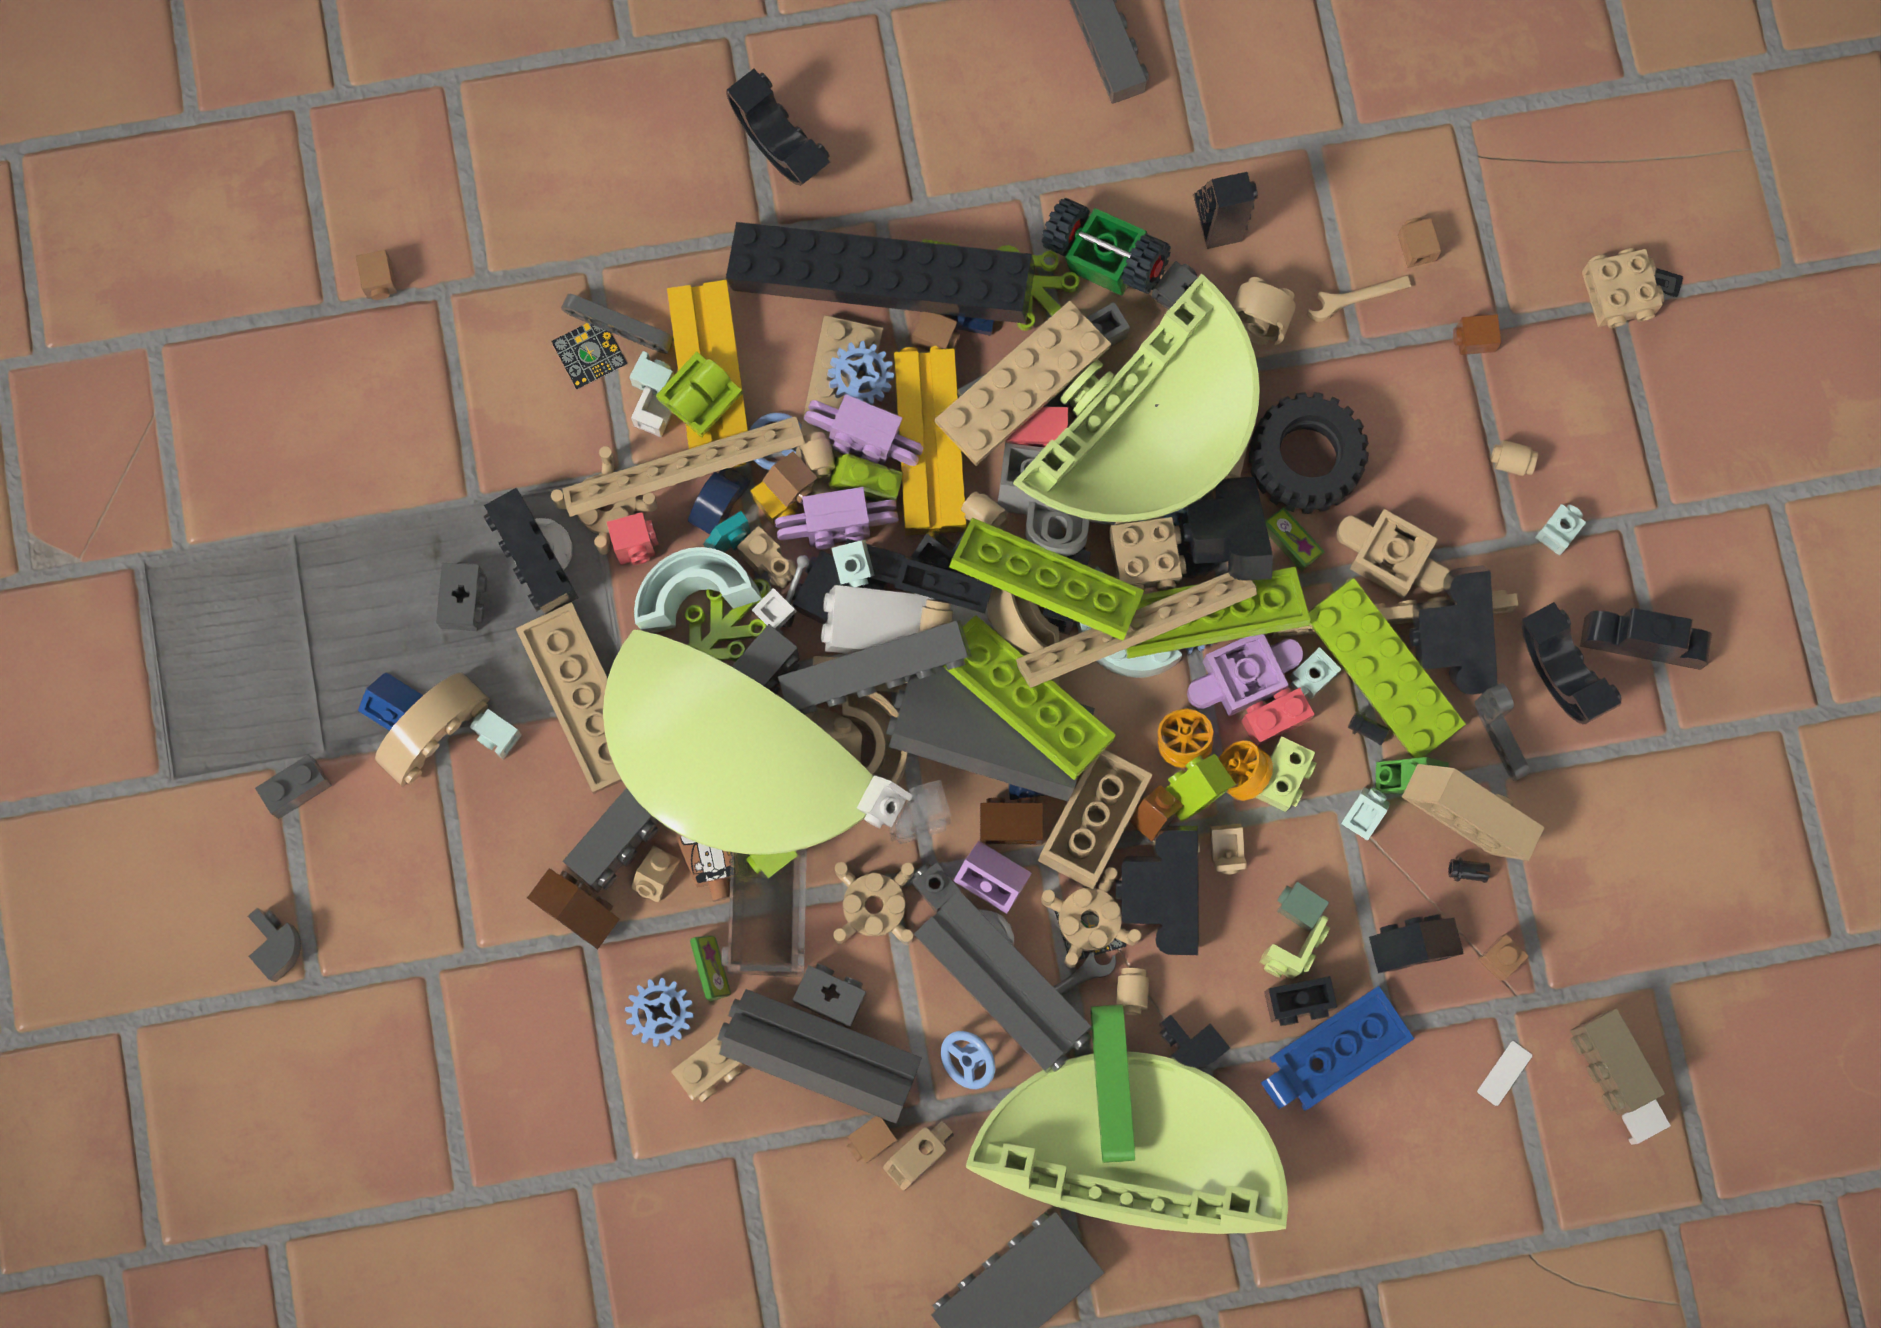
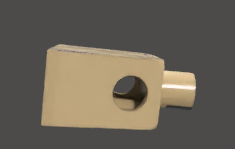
M942 1121L931 1131L924 1127L897 1151L882 1168L904 1191L947 1151L943 1145L954 1134ZM920 1146L926 1148L928 1152L927 1155H924L920 1152Z

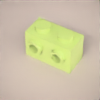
M1281 736L1271 755L1273 773L1269 784L1255 798L1284 812L1291 805L1296 807L1304 790L1299 788L1303 778L1309 780L1317 764L1312 761L1315 752Z

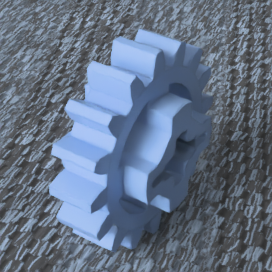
M861 341L859 348H855L852 342L848 343L847 352L839 348L837 351L839 359L832 357L830 365L834 368L828 369L827 376L834 378L830 381L829 388H838L835 397L840 398L846 394L863 402L866 401V403L871 405L874 404V398L882 401L884 399L882 391L889 392L891 389V385L886 381H892L894 378V373L887 372L892 367V361H883L886 352L883 351L877 354L875 352V344L870 349H866L864 341ZM854 357H862L861 359L855 361L850 360ZM873 362L877 365L880 373L875 372L872 365ZM860 370L865 372L862 379L856 377ZM841 374L847 379L849 387H846L843 383ZM865 389H870V390H872V391H869V392H866V393H859V391H862V390H865Z
M664 978L660 979L659 985H655L649 979L648 988L644 989L640 985L637 986V990L640 993L637 997L629 995L628 998L634 1004L633 1007H625V1011L632 1014V1017L626 1020V1024L636 1026L632 1031L633 1036L643 1034L642 1043L646 1044L650 1039H653L654 1047H659L660 1041L664 1040L667 1046H671V1037L675 1036L677 1039L682 1040L683 1037L680 1030H690L691 1027L685 1022L686 1019L694 1018L693 1013L687 1012V1008L691 1007L693 1002L691 1000H683L688 992L685 989L677 992V982L673 981L668 987ZM663 992L657 999L651 1001L646 999L652 993ZM674 998L677 999L680 1005V1017L673 1012L672 1004ZM662 1005H665L664 1011L672 1019L659 1017L657 1021L654 1020L656 1015L647 1006L660 1009ZM639 1009L646 1013L647 1022L645 1027L640 1022ZM666 1025L674 1027L666 1033L656 1034L660 1027Z

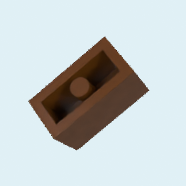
M987 798L986 803H980V842L983 844L1042 845L1043 803H1036L1034 798H1019L1017 803H1005L1004 798Z

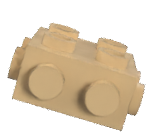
M1629 248L1619 252L1617 256L1608 258L1607 255H1598L1591 258L1583 269V278L1598 327L1608 325L1609 328H1616L1626 324V321L1636 318L1638 322L1647 321L1654 318L1657 311L1663 305V290L1660 285L1657 286L1654 277L1656 273L1655 263L1652 258L1648 257L1646 249L1636 251L1635 248Z
M1164 516L1140 522H1115L1116 525L1111 526L1109 533L1117 579L1144 590V592L1145 588L1157 587V590L1160 591L1175 588V584L1180 583L1182 574L1186 573L1184 555H1178L1177 544H1181L1179 525H1173L1172 517L1164 518Z

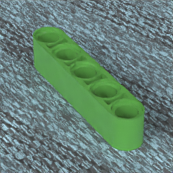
M1123 1005L1091 1006L1102 1162L1135 1161Z

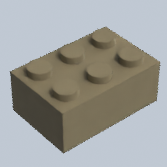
M1617 1008L1602 1013L1570 1030L1573 1035L1571 1038L1572 1045L1579 1055L1583 1054L1589 1064L1586 1067L1587 1071L1595 1083H1600L1605 1092L1602 1095L1603 1100L1610 1111L1615 1110L1617 1115L1633 1112L1665 1095Z

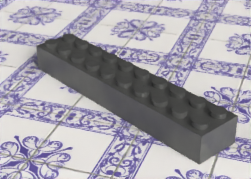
M768 624L732 667L777 694L780 690L777 686L780 683L778 676L797 671L800 666L797 663L800 660L798 648ZM626 788L563 862L597 893L602 888L607 890L617 879L618 876L615 874L622 865L627 867L638 854L636 851L637 847L643 841L648 843L658 831L656 825L660 821L644 809Z

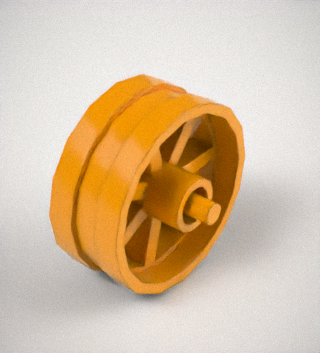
M1180 709L1169 713L1160 722L1158 728L1160 755L1166 762L1175 767L1187 768L1185 765L1200 755L1203 759H1206L1212 753L1214 731L1211 722L1204 714L1196 710ZM1177 725L1178 732L1171 730L1170 728ZM1198 728L1203 729L1205 732L1194 734ZM1163 735L1174 740L1165 744L1163 742ZM1199 741H1208L1203 748H1201L1196 743ZM1178 747L1181 752H1176L1172 749Z
M1244 740L1235 742L1227 747L1219 757L1229 775L1233 774L1231 778L1235 784L1238 783V787H1232L1226 792L1235 799L1242 801L1253 799L1262 793L1269 784L1273 773L1271 757L1252 742Z

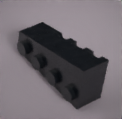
M1248 172L1211 179L1205 186H1202L1201 189L1193 194L1207 249L1242 242L1244 232L1248 230L1247 223L1251 220V211L1254 210V201L1258 199L1255 181H1250Z
M517 488L484 505L488 514L483 517L492 532L498 530L503 539L498 544L506 558L512 556L517 567L513 568L522 585L527 583L532 592L528 597L536 611L541 609L547 614L579 598Z

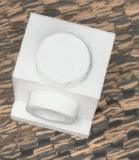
M874 775L857 809L866 814L864 820L877 828H881L882 825L892 827L906 800L910 801L913 795L894 782Z

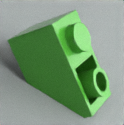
M1429 757L1376 762V789L1383 794L1403 795L1417 764L1449 768V762Z

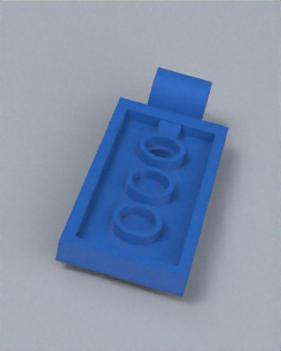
M1377 986L1269 1057L1272 1063L1275 1062L1280 1070L1262 1081L1261 1084L1278 1110L1298 1097L1303 1104L1301 1108L1303 1111H1306L1415 1038L1380 986ZM1319 1058L1323 1061V1068L1321 1070H1315L1312 1067L1313 1059Z

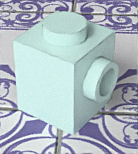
M866 540L832 548L841 584L849 582L850 587H858L868 584V577L875 576Z

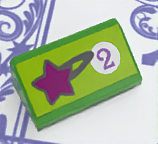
M1282 508L1265 521L1269 537L1301 572L1324 554L1325 551L1285 508Z
M714 936L691 938L690 944L705 998L711 1002L730 996L731 991L716 938Z

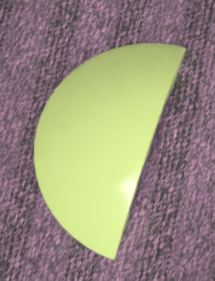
M1201 274L1166 312L1160 325L1141 344L1139 350L1114 376L1112 381L1055 441L1052 439L1013 484L1049 507L1081 518L1105 522H1132L1165 516L1187 507L1213 490L1229 474L1249 442L1257 417L1260 392L1258 367L1249 335L1240 317L1219 289Z
M635 629L631 632L618 652L608 676L603 708L604 729L609 753L619 776L637 802L654 818L683 837L702 845L728 852L765 855L787 853L826 842L844 833L865 818L866 814L857 809L873 775L811 719L760 683L704 652L661 635Z
M1127 1052L1135 1161L1102 1162L1093 1053L1068 1059L1056 1072L1052 1069L1048 1073L1042 1070L1012 1090L1003 1098L984 1122L971 1147L966 1163V1168L974 1173L1027 1197L1076 1213L1122 1224L1160 1230L1213 1234L1276 1231L1286 1229L1288 1195L1284 1169L1278 1151L1257 1115L1237 1094L1211 1075L1197 1068L1184 1066L1174 1059L1155 1054Z

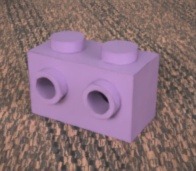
M978 841L962 864L954 882L1007 914L1032 873Z

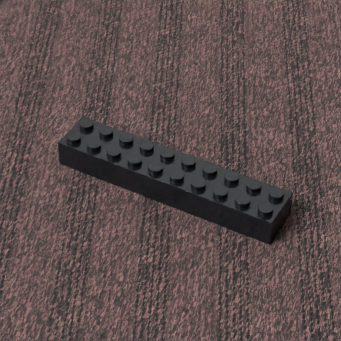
M736 222L726 280L733 291L1026 324L1035 264L1032 254Z

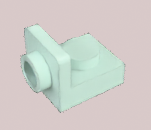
M1363 787L1341 824L1368 840L1388 811L1390 803L1386 801L1387 797L1375 788L1369 790Z

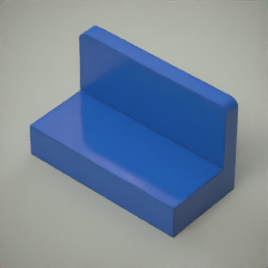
M383 673L366 688L358 711L390 731L397 721L423 695L390 674Z

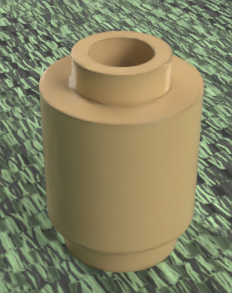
M824 432L804 435L805 444L799 446L803 462L818 477L817 479L829 477L831 475L830 471L835 469L829 439H826Z
M1502 440L1500 445H1494L1490 462L1495 463V469L1520 476H1524V474L1532 475L1537 462L1538 452L1531 450L1530 446Z
M973 492L961 508V511L965 513V518L969 521L973 517L1001 530L1004 529L1008 522L1006 518L1007 511L984 493Z
M927 599L926 606H922L919 632L952 622L953 610H950L951 604L936 599Z
M1123 968L1121 969V976H1118L1116 1005L1122 1004L1124 1014L1141 1015V1010L1148 1009L1149 978L1146 977L1147 971L1144 969Z

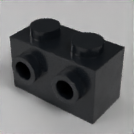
M1330 976L1268 988L1264 991L1270 1021H1279L1280 1026L1299 1023L1298 1017L1310 1015L1311 1020L1329 1017L1328 1011L1337 1008Z

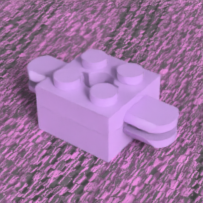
M846 394L839 410L812 400L808 406L811 411H807L804 416V420L807 423L830 432L829 441L833 445L832 448L842 454H849L851 452L861 456L862 459L883 466L888 457L910 466H916L919 461L916 455H921L924 449L920 443L898 435L902 417Z
M863 487L803 496L805 513L779 517L775 520V525L777 528H780L777 531L779 540L809 537L810 547L816 546L817 549H827L835 546L834 543L846 541L847 538L856 541L865 540L864 538L870 537L869 527L895 523L899 518L898 513L893 512L897 508L895 500L866 503Z
M1261 634L1242 638L1208 653L1203 660L1208 674L1191 682L1187 691L1188 701L1197 709H1204L1221 701L1228 716H1232L1260 701L1270 699L1276 693L1288 687L1283 673L1299 665L1303 658L1302 647L1293 639H1286L1270 646L1265 635Z

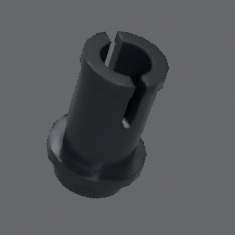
M1355 712L1348 725V728L1352 730V734L1359 733L1382 745L1390 728L1366 717L1365 712L1361 714Z
M1457 857L1449 862L1448 876L1454 878V881L1457 882L1460 879L1487 883L1489 875L1476 872H1490V865L1486 862L1464 861L1462 857Z

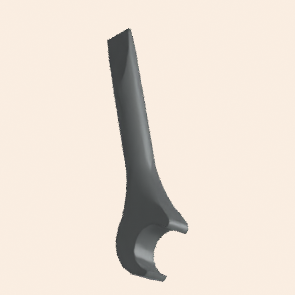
M1091 952L1084 964L1076 972L1055 985L1054 988L1063 996L1088 980L1108 976L1115 968V955H1112V960L1109 964L1100 965L1095 961V952Z

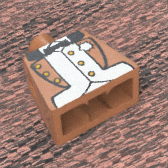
M683 836L677 837L697 888L709 885L713 902L731 898L727 881L740 878L739 853L708 847Z

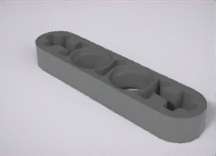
M567 294L561 307L562 311L574 318L660 353L667 354L674 341L670 334L573 294Z

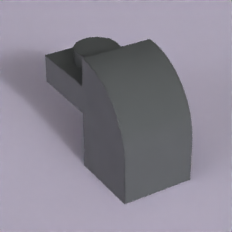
M256 908L248 917L268 940L248 957L268 980L277 982L297 962L301 951L300 936L297 929L289 923H286L279 929L278 927L282 923L272 911L268 910L265 913L263 910Z

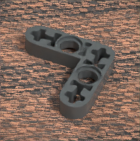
M1503 683L1487 689L1475 701V707L1508 775L1513 781H1517L1529 775L1530 771L1504 718L1514 708V702L1508 688Z

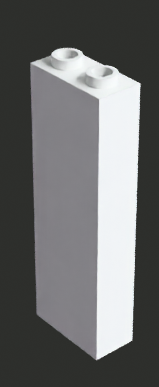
M835 585L830 590V593L825 594L824 612H828L827 624H823L821 641L826 642L825 651L851 654L918 633L922 606H926L927 599L933 598L912 593ZM951 604L950 610H953L952 622L961 620L962 626H964L972 617L977 615L995 631L993 625L988 620L987 609L984 614Z

